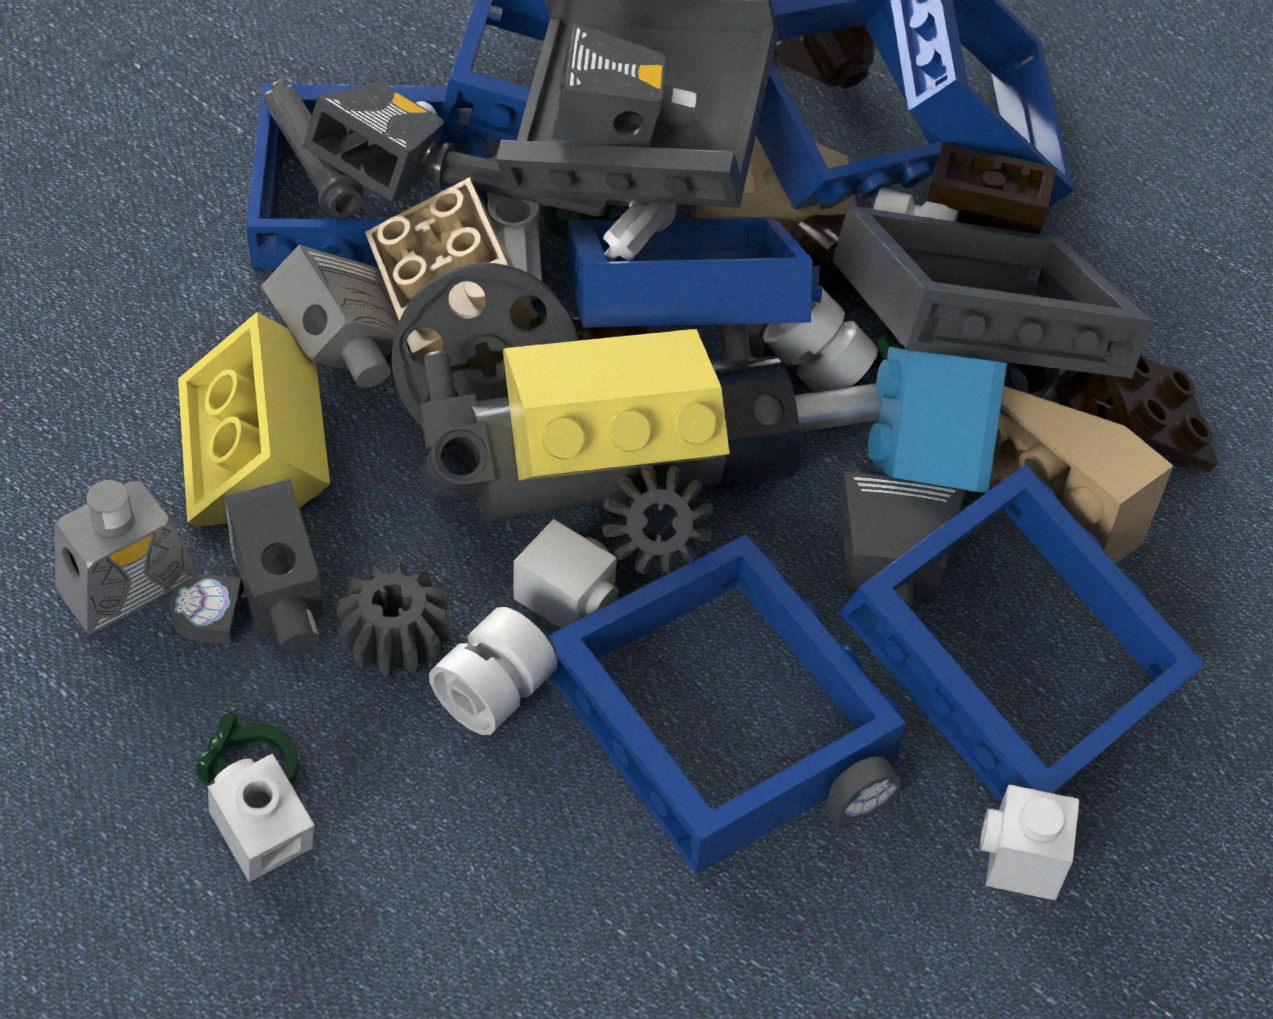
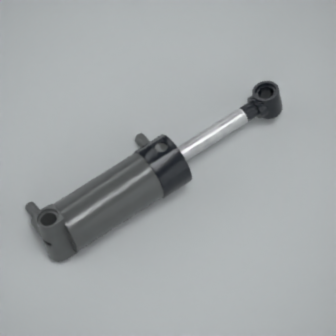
M720 324L727 359L710 362L722 388L730 454L711 459L652 466L656 473L657 484H661L664 472L669 465L677 466L680 469V478L675 491L693 478L701 483L702 488L714 487L719 489L792 478L798 469L800 432L879 420L882 398L877 394L876 383L794 396L792 384L785 366L776 355L757 358L751 356L746 324ZM439 350L429 352L424 356L431 401L421 404L419 411L426 450L430 452L421 468V481L424 489L432 498L446 503L477 499L484 521L490 522L603 504L606 497H615L625 501L629 495L617 483V479L621 475H626L630 478L637 489L644 486L640 474L641 467L519 481L509 397L476 401L475 394L456 396L449 354L446 351ZM1004 362L1007 363L1004 386L1018 390L1011 379V370L1016 368L1027 378V394L1048 400L1056 392L1059 384V369ZM444 456L459 458L466 465L468 474L462 476L450 473L444 467L441 458Z

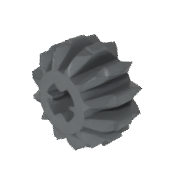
M645 465L641 466L640 469L644 486L637 489L626 475H621L617 479L618 485L629 497L626 502L615 497H606L604 499V508L612 513L622 515V519L604 523L602 531L606 537L628 534L613 549V553L618 560L627 558L639 548L635 559V569L637 572L645 574L650 568L653 556L658 555L659 566L662 572L667 575L674 571L671 553L678 550L688 563L698 559L695 551L686 542L689 537L699 541H710L711 531L704 526L693 524V520L711 515L713 508L709 502L688 504L702 489L701 483L695 478L687 481L675 491L680 478V469L677 466L669 465L664 472L661 484H657L653 466ZM664 503L672 507L666 516L671 524L667 531L660 534L654 527L651 534L642 531L648 523L646 516L643 514L647 507L655 504L660 511L663 509Z
M401 562L394 573L384 574L373 565L369 574L370 581L351 578L350 586L347 588L348 596L339 598V604L336 609L337 621L341 625L338 628L339 642L344 647V652H353L354 661L357 662L360 670L378 663L379 671L386 679L393 666L402 665L414 675L418 667V658L436 662L437 655L440 653V643L447 641V636L450 634V617L447 616L448 602L443 588L432 587V579L429 578L427 570L409 577L407 569Z

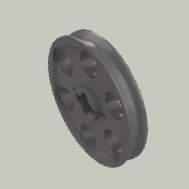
M473 263L458 266L445 271L426 283L413 296L403 311L393 340V377L397 391L406 409L422 426L419 406L426 403L429 387L424 360L415 358L407 347L408 336L414 330L421 327L431 328L441 336L443 341L442 350L449 354L451 367L465 364L456 369L451 368L455 390L460 396L475 394L476 401L508 397L504 356L496 359V370L489 373L485 372L481 364L471 365L468 363L469 359L476 356L477 344L487 342L491 351L502 350L503 352L505 348L572 342L578 341L576 329L568 310L560 298L550 287L530 273L516 267L498 263ZM469 281L480 286L486 297L483 308L474 315L457 313L449 303V294L455 285ZM522 296H536L546 306V318L536 328H521L511 319V307Z

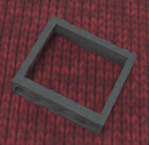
M848 206L832 260L902 345L910 350L1132 378L1153 322L1060 237ZM1029 267L1041 268L1037 282L1025 280ZM931 279L1034 293L1039 297L933 282ZM928 317H934L930 332L921 333L924 321H928Z

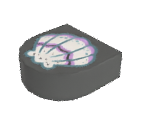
M204 575L192 577L178 585L169 599L171 620L177 633L187 640L195 642L232 645L243 595L241 578Z
M877 756L860 760L843 771L834 780L830 788L825 810L838 829L896 803L901 788V778L889 760L884 757Z

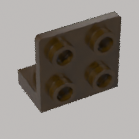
M942 142L927 201L942 204L959 211L957 222L1040 234L1048 211L1057 167Z
M1141 353L1132 378L1066 370L1059 376L1056 392L1060 405L1124 425L1156 452L1206 472L1211 471L1218 465L1211 444L1213 439L1212 432L1202 419L1194 398L1196 393L1195 386L1191 379L1179 368H1169L1146 358Z

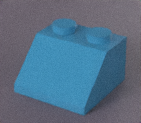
M889 347L887 360H883L880 364L876 381L877 394L882 398L879 421L873 424L868 438V455L873 460L872 471L892 478L987 493L990 485L1007 363Z

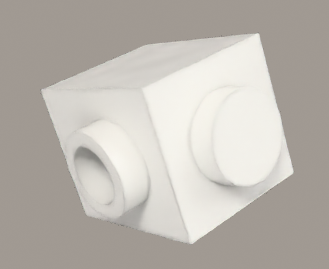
M553 519L514 560V600L559 628H563L616 601L619 592L615 586L617 557L612 555L599 541L590 537L584 538Z
M273 753L255 763L252 759L248 758L229 765L216 776L215 783L208 786L209 813L249 882L313 848L315 825Z
M1008 784L999 810L988 808L983 822L980 850L990 852L986 886L1056 900L1073 863L1079 799Z

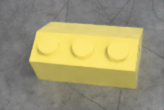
M256 312L178 378L187 523L197 527L227 524L224 495L290 479L298 507L301 508L330 485L317 365L305 355L288 328Z
M697 329L503 349L519 481L635 468L645 465L704 460L730 454L722 388Z

